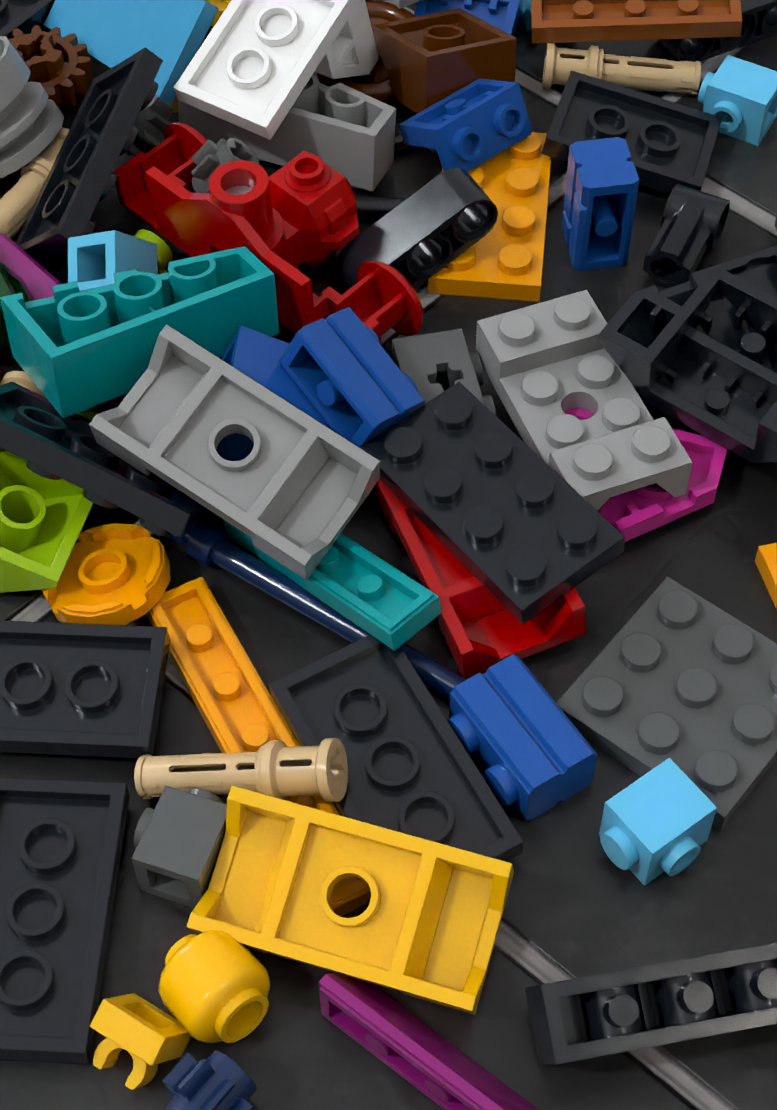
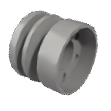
M0 36V179L19 170L36 158L53 141L60 131L64 116L55 102L48 99V94L42 84L39 82H28L31 71L5 36Z

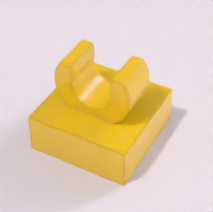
M135 993L103 999L89 1026L107 1037L100 1042L95 1050L93 1066L100 1070L112 1067L122 1049L128 1051L132 1056L133 1070L125 1083V1086L131 1090L147 1085L154 1078L159 1063L181 1057L191 1038L190 1033L176 1018Z

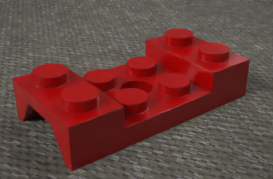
M380 479L376 483L372 491L392 532L398 533L422 585L439 596L442 608L441 614L438 615L440 631L464 678L469 679L478 673L484 674L489 667L512 654L518 655L520 659H523L585 634V605L575 587L522 625Z

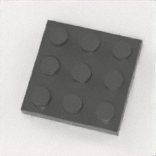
M667 576L556 704L589 743L640 777L670 757L717 807L712 825L722 830L777 760V643Z

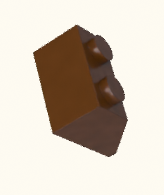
M461 8L372 25L376 46L398 102L417 114L479 78L515 82L517 38Z

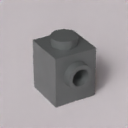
M165 786L155 809L148 807L144 810L135 830L133 844L136 849L131 860L139 890L195 908L208 890L226 830L227 804L218 796L205 790L191 789L185 792Z

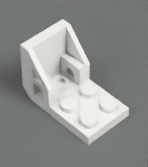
M231 0L173 87L178 100L271 140L314 72L332 79L370 74L379 57L365 0Z

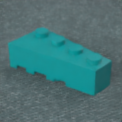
M245 246L170 261L168 272L158 275L150 272H137V269L113 273L115 283L79 291L77 281L52 286L53 297L24 302L22 293L0 297L13 358L62 418L88 411L96 405L129 393L148 368L158 335L166 324L217 357L223 356L240 325L271 337L280 334L274 273Z

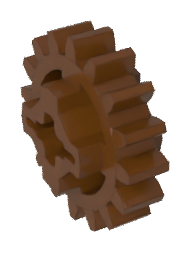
M35 25L30 34H23L18 28L13 29L14 38L8 40L31 71L28 82L41 83L48 94V99L53 100L57 106L61 103L72 107L77 104L75 94L86 95L88 92L87 82L93 81L91 62L86 44L78 45L77 35L74 33L62 38L60 28L54 27L48 33L41 31L39 25Z

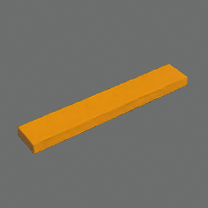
M201 576L166 591L162 599L146 615L153 627H167L170 637L168 655L222 753L257 752L260 746L271 740H281L285 742L287 747L299 746L203 577ZM321 795L289 796L287 801L339 815L333 803L324 801ZM348 877L339 881L333 888L330 897L334 913L342 916L369 903L371 899L370 887L366 881L357 877Z

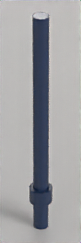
M206 522L196 526L182 537L176 535L170 537L184 545L187 555L207 567H213L217 564L351 643L370 635L303 589L285 574L229 543V536ZM407 644L401 645L402 650L424 685L449 700L450 692H452L454 686L467 680Z

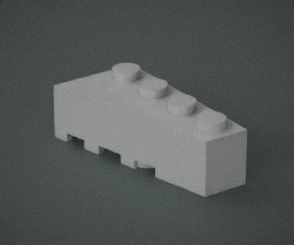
M317 72L313 73L271 140L178 100L179 122L192 126L204 135L207 140L209 139L216 144L221 138H224L226 141L230 138L238 139L255 153L259 161H267L281 166L287 164L301 152L307 151L319 156L323 162L347 177L351 188L365 189L373 192L394 163L396 108L342 83L328 87L319 82Z

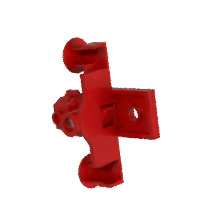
M174 122L165 127V140L146 154L141 151L114 171L117 174L115 185L120 204L189 256L194 257L245 246L268 267L275 277L279 327L284 325L296 334L303 326L322 318L326 319L329 315L350 307L361 322L376 333L380 345L381 336L390 328L406 336L415 335L420 330L423 323V309L418 294L402 273L384 262L367 261L360 265L357 273L358 282L342 295L329 286L321 292L320 297L312 292L311 279L300 272L298 265L302 262L316 269L359 235L356 197L347 177L323 162L319 156L303 151L269 177L264 168L254 162L246 160L231 161L221 165L211 174L209 179L210 193H191L188 191L193 187L191 171L197 166L191 157L204 145L207 138L190 125Z

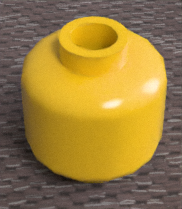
M210 930L199 935L189 934L184 936L170 948L165 958V967L161 973L158 991L164 1005L192 1037L204 1043L222 1041L233 1043L245 1038L255 1030L266 1015L269 1006L270 979L266 968L243 944L238 943L227 932Z

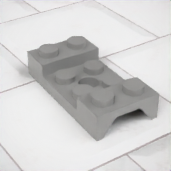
M587 290L477 321L475 351L479 353L481 364L524 443L595 510L598 511L610 497L655 483L674 497L686 494L693 462L666 418L662 417L656 420L652 418L632 383L599 342V333L608 323ZM570 408H583L590 411L593 416L588 419L579 420L573 415L565 414L564 411Z
M167 324L158 335L148 368L119 406L97 414L89 424L98 444L145 475L149 476L151 472L215 513L250 536L253 546L305 580H308L380 479V461ZM243 434L253 441L254 446L251 453L242 460L228 461L217 453L218 444L227 435Z

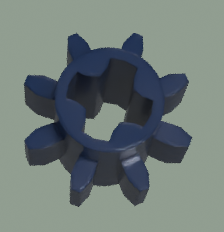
M214 1051L207 1060L202 1058L199 1062L189 1053H186L162 1080L168 1088L165 1093L171 1098L162 1110L255 1109L248 1102L257 1091L255 1083L236 1062L219 1051Z

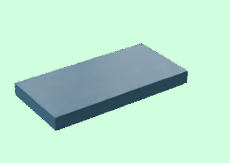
M55 0L44 25L51 30L54 27L60 28L62 37L74 33L77 35L78 45L86 44L88 54L110 68L146 47L163 60L154 79L158 83V90L155 95L172 105L176 97L173 87L199 50L219 8L206 0Z

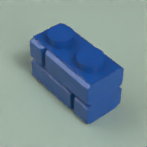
M613 137L577 141L569 147L564 196L565 210L563 211L561 230L566 246H569L568 253L573 269L587 271L622 267L628 262L639 177L634 163L631 162V154L626 139Z
M350 307L335 312L326 319L322 318L303 326L296 333L279 360L282 367L300 387L301 391L330 428L359 448L425 404V400L418 393L414 380L398 368L380 345L376 333L370 327L365 326Z
M510 655L489 667L486 673H478L454 686L452 692H450L448 723L467 753L471 754L473 752L485 767V781L499 804L503 807L513 804L525 821L528 820L530 822L555 807L558 801L564 802L586 789L593 781L597 753L518 655Z

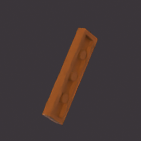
M531 0L532 44L740 37L743 22L740 0Z

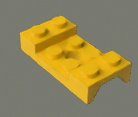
M231 785L227 797L225 836L208 890L192 910L186 927L198 934L210 930H222L246 948L262 953H271L400 991L408 996L476 1015L514 869L512 863ZM348 877L363 879L368 883L371 891V899L367 909L362 914L353 918H344L335 914L330 902L331 893L335 885Z

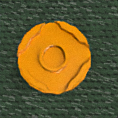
M106 524L90 528L79 535V542L75 544L56 588L42 589L49 607L57 620L62 623L127 625L144 616L162 599L171 580L170 561L159 539L152 538L147 529L135 524Z

